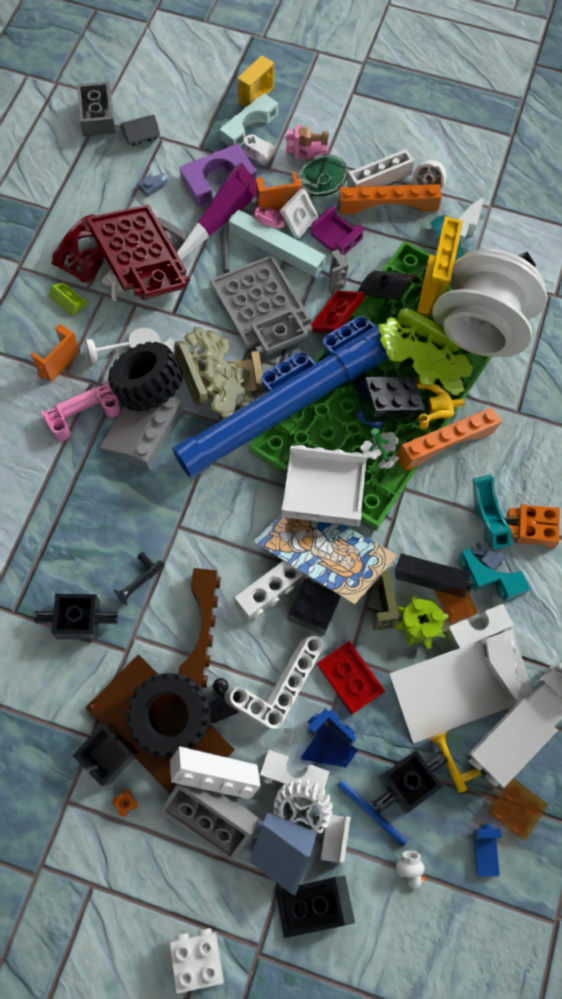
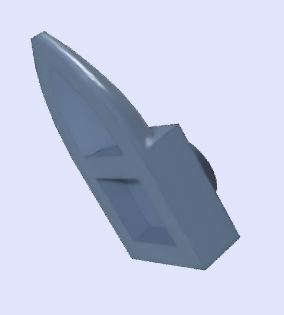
M150 174L137 182L138 188L149 197L166 185L169 180V174L156 176Z

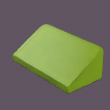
M65 282L50 287L49 297L71 316L75 315L88 303Z

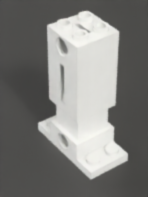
M562 661L549 666L544 672L545 674L536 682L539 687L528 699L519 700L467 754L471 758L469 762L477 770L480 771L482 769L486 773L485 778L493 786L504 788L558 731L554 726L562 719Z

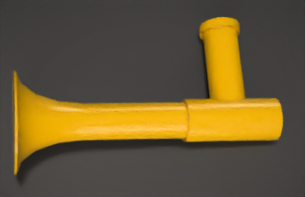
M446 731L428 740L435 742L444 754L443 758H447L449 773L458 793L467 790L465 782L480 777L481 772L474 768L462 775L460 774L446 744L445 737L448 732Z

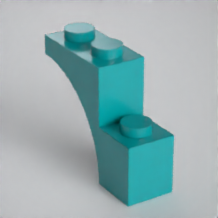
M490 474L473 478L474 512L483 522L485 541L493 550L512 546L511 528L505 521L499 507L494 477Z
M470 548L463 550L459 555L458 562L461 569L471 572L470 580H473L472 588L474 592L496 584L497 594L506 602L525 595L531 589L522 571L515 573L494 571L479 562L472 554Z

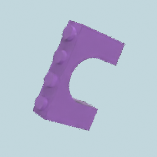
M239 143L179 167L180 179L197 207L213 200L212 189L205 179L210 172L215 170L231 172L239 163H243L256 181L257 171Z

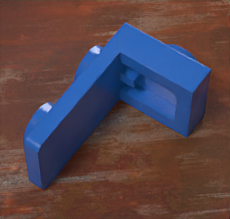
M325 708L319 715L315 713L308 720L310 725L307 730L312 735L328 720L351 744L356 740L355 732L348 725L343 726L338 721L340 719L333 710L328 711Z
M482 824L480 829L473 830L477 876H499L496 839L501 838V829H494L493 824Z

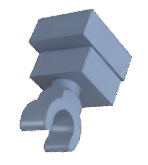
M480 542L476 543L479 551H475L473 548L470 549L475 557L482 558L480 562L494 571L503 563L506 557L501 552L496 555L490 550L487 553Z

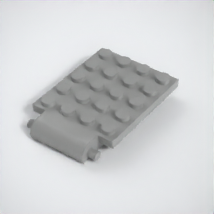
M273 255L210 280L212 288L247 350L256 347L255 350L259 351V354L263 352L267 357L309 338L308 333L313 331L311 325H307L311 323V318Z

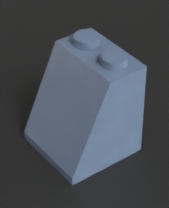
M267 813L264 821L260 819L255 833L259 834L258 838H253L249 848V851L252 852L250 862L288 892L296 895L317 833Z

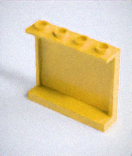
M446 216L443 220L436 256L429 255L417 308V313L433 318V306L449 286L463 223L462 220Z

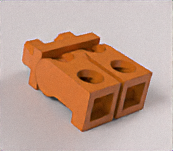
M521 504L519 508L508 509L507 520L517 521L516 526L508 525L511 528V538L516 539V543L543 545L551 549H555L559 544L560 526L558 525L560 524V508Z

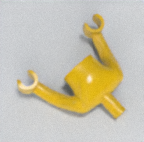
M415 378L418 390L419 388L428 389L437 395L436 397L428 398L430 414H421L418 418L421 429L428 428L429 421L434 419L453 417V407L465 405L464 399L451 400L449 393L437 384L433 383V385L422 386L419 379Z

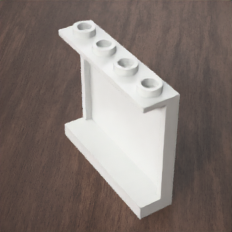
M291 446L282 517L359 527L368 455H363L360 452L346 453L342 450L330 451L321 447Z

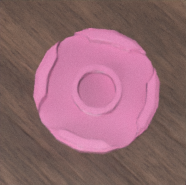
M262 206L255 208L253 216L260 223L273 228L285 227L286 221L277 210L272 208L264 210Z

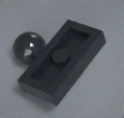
M217 678L213 682L212 687L215 693L220 694V698L208 702L209 707H211L210 717L213 724L239 713V711L229 706L225 701V693L229 689L228 681L224 678ZM237 691L233 694L235 703L240 700V694Z

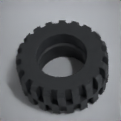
M159 342L137 344L136 347L127 349V352L122 353L119 359L113 362V367H110L108 374L109 386L120 403L129 410L141 412L142 410L149 411L153 407L157 408L160 404H165L169 401L168 399L176 394V390H179L183 379L182 368L171 349L165 344Z
M165 673L147 678L141 686L136 687L134 690L135 694L130 696L128 701L130 706L129 709H126V716H128L129 722H126L127 729H131L132 734L130 736L132 740H136L139 743L137 746L141 750L145 749L148 751V754L152 756L158 755L160 758L173 757L179 747L193 749L205 737L206 730L210 726L211 707L208 704V696L203 692L204 689L196 684L195 680L182 674ZM165 694L179 696L188 707V722L184 729L175 735L159 733L153 727L150 719V710L153 702Z

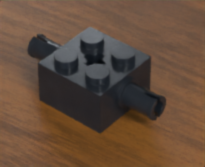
M55 594L54 610H36L35 615L37 616H34V622L36 624L52 623L51 634L58 640H97L99 624H118V611L100 612V600L96 594Z
M415 750L381 775L379 778L387 788V792L375 801H372L374 807L383 803L376 809L378 813L381 814L393 803H396L404 814H407L442 788L443 785L437 779L434 772L448 763L446 757L438 762V759L444 756V754L439 751L425 762L418 751ZM413 778V786H408L406 782L408 779Z

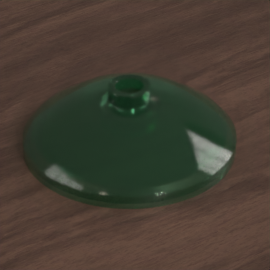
M330 154L319 155L310 159L299 172L302 189H305L307 194L315 197L328 196L340 190V187L344 186L348 178V168L344 160Z

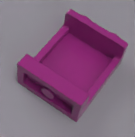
M333 206L327 209L319 219H315L312 222L311 236L331 252L339 250L341 255L345 256L363 239L365 228L360 224L354 228L336 214L337 207Z

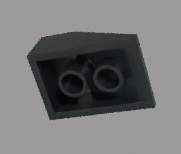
M346 875L301 884L296 895L291 894L284 888L275 890L284 938L355 923Z

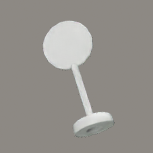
M138 328L130 334L129 342L96 348L92 339H86L85 345L90 364H95L98 361V352L128 346L134 348L137 344H145V342L161 343L160 337L153 329Z

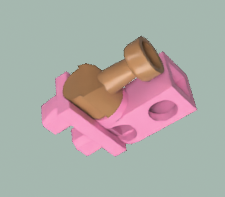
M297 124L296 130L287 129L286 153H294V159H299L300 157L309 160L327 161L329 131H323L322 134L312 133L309 127H301V125Z

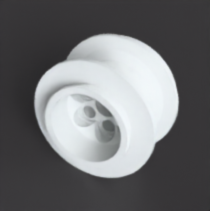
M476 249L454 262L449 283L452 291L442 294L433 306L432 314L435 323L444 327L446 335L457 346L474 354L507 357L524 351L532 339V329L528 320L539 315L547 302L545 282L541 274L525 259L499 249Z

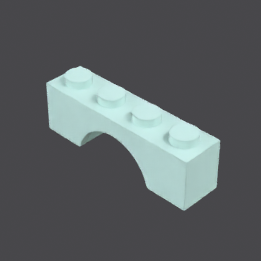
M265 93L220 128V141L228 147L238 143L240 146L243 145L245 128L252 123L268 124L278 116V103Z

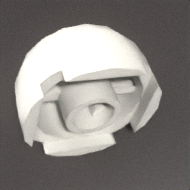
M425 160L416 167L412 175L413 185L440 184L442 189L446 182V170L436 160Z

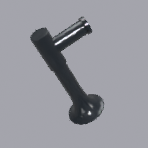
M144 552L137 556L148 567V570L125 589L119 591L114 589V593L123 604L128 606L127 600L129 596L165 567L161 560L154 564Z

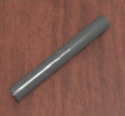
M222 227L223 273L229 272L228 227Z

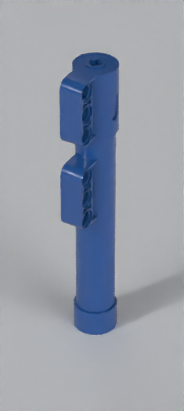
M357 317L324 337L323 346L326 358L318 363H315L306 353L299 352L264 372L261 380L266 394L196 436H190L172 447V451L186 475L190 479L208 469L212 463L342 384L351 382L389 359L386 349L380 341L382 334L379 332V326H375L366 317Z

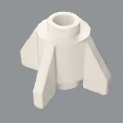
M110 269L103 276L102 284L112 288L111 297L113 301H116L118 292H123V289L112 269Z

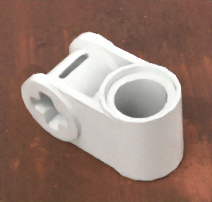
M252 134L244 138V153L246 156L258 161L260 164L266 165L274 155L275 147L271 143Z

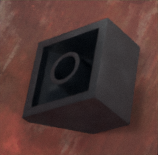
M155 115L120 123L126 142L128 144L131 143L132 146L142 144L141 140L145 139L148 142L157 140L156 136L160 135Z

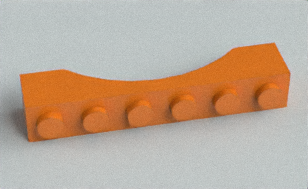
M440 184L340 187L338 199L339 214H356L367 208L384 204L407 205L422 212L439 211L442 199Z
M491 407L402 444L395 456L399 457V463L407 471L421 465L434 455L455 444L470 439H481L493 434L502 421Z

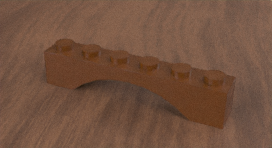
M193 568L191 590L201 609V631L194 650L179 666L178 674L190 677L202 688H207L208 676L205 675L206 667H210L211 655H208V648L213 646V635H210L211 627L215 628L216 616L213 615L214 608L218 607L219 596H216V589H220L221 577H218L217 570Z

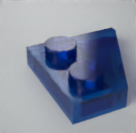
M324 724L300 758L305 761L346 768L358 749Z

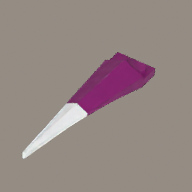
M239 163L228 174L195 227L177 250L181 260L227 223L231 215H234L238 209L243 210L256 196V181L243 163Z

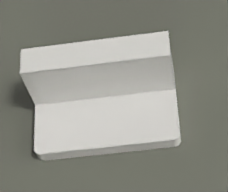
M332 815L327 828L325 827L320 860L344 864L351 817Z

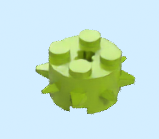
M412 596V602L406 608L397 607L402 617L400 623L394 628L395 630L403 631L404 637L408 639V646L412 643H423L427 649H431V642L436 636L446 637V634L442 631L444 620L448 618V614H443V611L435 604V599L428 601ZM420 619L424 621L423 625L419 623Z

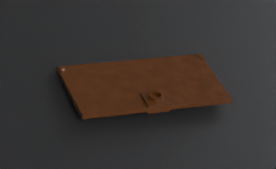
M138 654L86 706V709L101 723H111L123 735L121 739H127L139 752L135 758L171 794L177 783L171 782L170 760L172 757L160 758L158 755L152 756L148 754V751L145 749L141 750L137 746L139 743L136 740H132L130 736L132 734L131 729H127L126 722H129L128 716H126V709H129L130 706L128 703L130 696L135 694L134 690L137 686H141L144 680L158 674ZM165 694L153 702L150 710V719L156 731L163 735H175L186 726L189 712L182 698L174 694ZM211 725L207 728L205 737L201 739L195 748L191 749L226 758L235 751Z

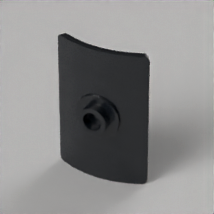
M375 270L363 280L358 292H363L365 296L400 300L404 290L416 278V275Z

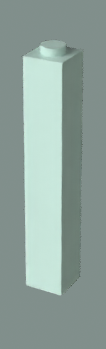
M238 209L229 218L228 223L231 233L316 278L325 266L326 255L273 227L260 223Z

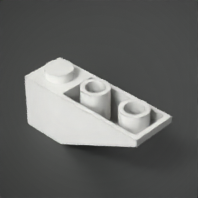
M503 636L481 639L484 663L508 698L519 701L521 688L516 677L518 666L514 661L515 645L511 641V637Z

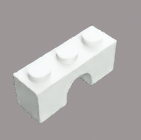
M501 604L491 608L481 615L484 622V630H475L467 619L449 626L445 632L454 650L476 643L481 639H487L509 631L514 624L504 605Z
M268 750L260 773V777L264 778L263 782L275 786L276 783L281 785L289 784L291 780L297 783L298 779L301 778L303 783L310 779V784L312 785L318 782V789L325 788L330 771L309 764L304 776L294 778L289 775L286 769L289 757Z

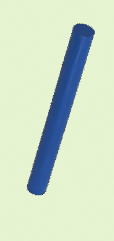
M342 780L337 787L404 847L408 840Z

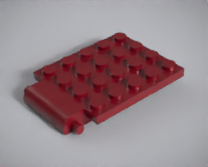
M149 204L86 218L89 230L123 291L134 289L133 294L135 297L139 296L142 300L186 288V283H189V277L185 276L187 270Z

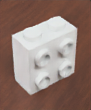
M211 928L197 931L198 935L189 937L188 933L175 935V940L170 942L177 993L224 983L217 931L211 932Z

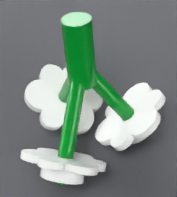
M374 428L371 430L374 442L364 441L360 450L363 455H368L367 459L371 458L372 460H376L382 453L384 459L378 463V466L385 469L391 468L399 457L395 455L388 457L387 453L395 450L398 438L392 432L380 434L379 430Z

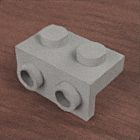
M339 250L333 251L331 255L329 272L331 275L330 292L341 290L346 286L348 264L346 257L341 255Z

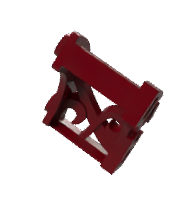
M95 214L85 216L74 224L52 255V265L79 278L84 283L94 282L100 267L104 263L102 260L104 255L97 242L95 249L88 248L81 253L79 252V239L93 237L86 224V218L96 216ZM67 255H70L69 258H67L68 263L73 262L71 266L64 264ZM78 265L81 268L82 273L75 270Z

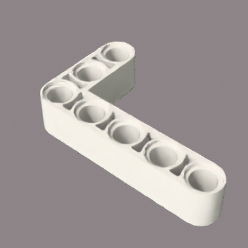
M316 636L303 638L299 642L267 703L241 687L227 690L225 693L226 703L265 728H279L283 724L322 651V641ZM309 641L313 643L312 651L308 649ZM299 659H302L304 662L302 669L298 666ZM290 677L294 679L293 687H290L288 684ZM236 691L240 694V700L237 703L233 700V694ZM280 695H283L285 699L282 706L278 702ZM253 702L257 704L258 708L254 714L250 709ZM271 713L275 717L272 724L268 722V716Z

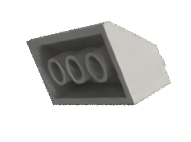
M181 784L176 785L159 811L231 862L251 837L260 819L226 794Z

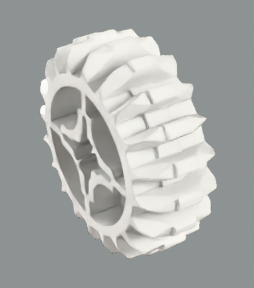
M301 778L298 779L297 783L291 780L289 784L285 783L282 789L277 792V798L274 800V814L277 817L316 833H322L324 828H327L332 818L333 805L332 802H329L330 795H325V788L318 789V782L312 785L310 784V779L306 783H303ZM287 801L291 804L292 812L288 808ZM314 805L317 806L320 813L319 815L315 812L316 809L313 807Z

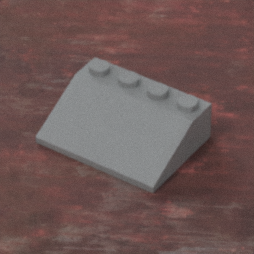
M170 397L169 401L165 404L162 403L157 408L153 407L149 411L142 410L141 412L123 407L99 447L100 450L150 471L184 411L182 400Z

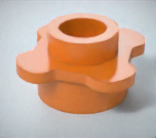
M124 790L123 794L114 797L112 804L117 807L119 815L122 817L127 816L130 810H135L138 807V802L133 799L130 790Z

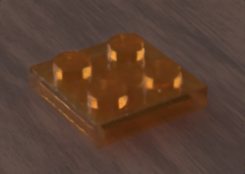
M513 778L502 789L487 813L520 839L526 841L549 804Z

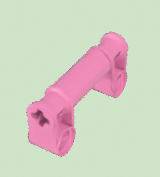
M107 381L105 385L98 388L94 387L56 404L50 410L41 411L55 439L65 441L70 437V429L65 418L100 403L108 417L114 418L120 414L121 407L118 398Z

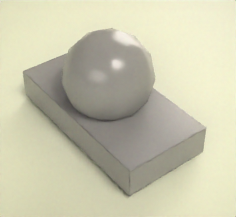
M158 217V221L171 244L174 245L176 240L183 244L188 237L187 233L163 218Z

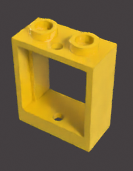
M261 55L238 77V103L244 107L249 106L256 98L264 93L267 95L274 88V62Z

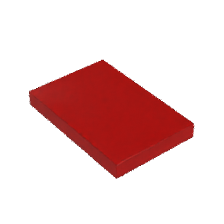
M337 290L312 322L311 327L313 331L311 332L330 334L345 325L364 300V293Z
M350 641L316 663L351 715L385 692V689Z

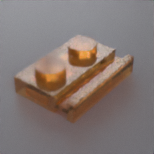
M434 590L445 614H448V620L451 625L479 613L468 592H466L465 598Z

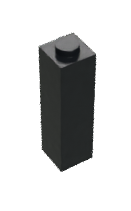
M402 553L395 568V578L462 598H465L466 592L471 591L473 580H470L471 572Z

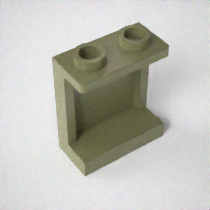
M386 571L370 587L378 588L382 612L377 613L373 621L374 631L392 629L399 619L390 571Z

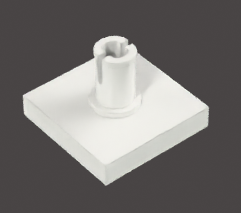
M299 189L280 210L294 238L300 239L309 229L312 222L319 217L305 189Z

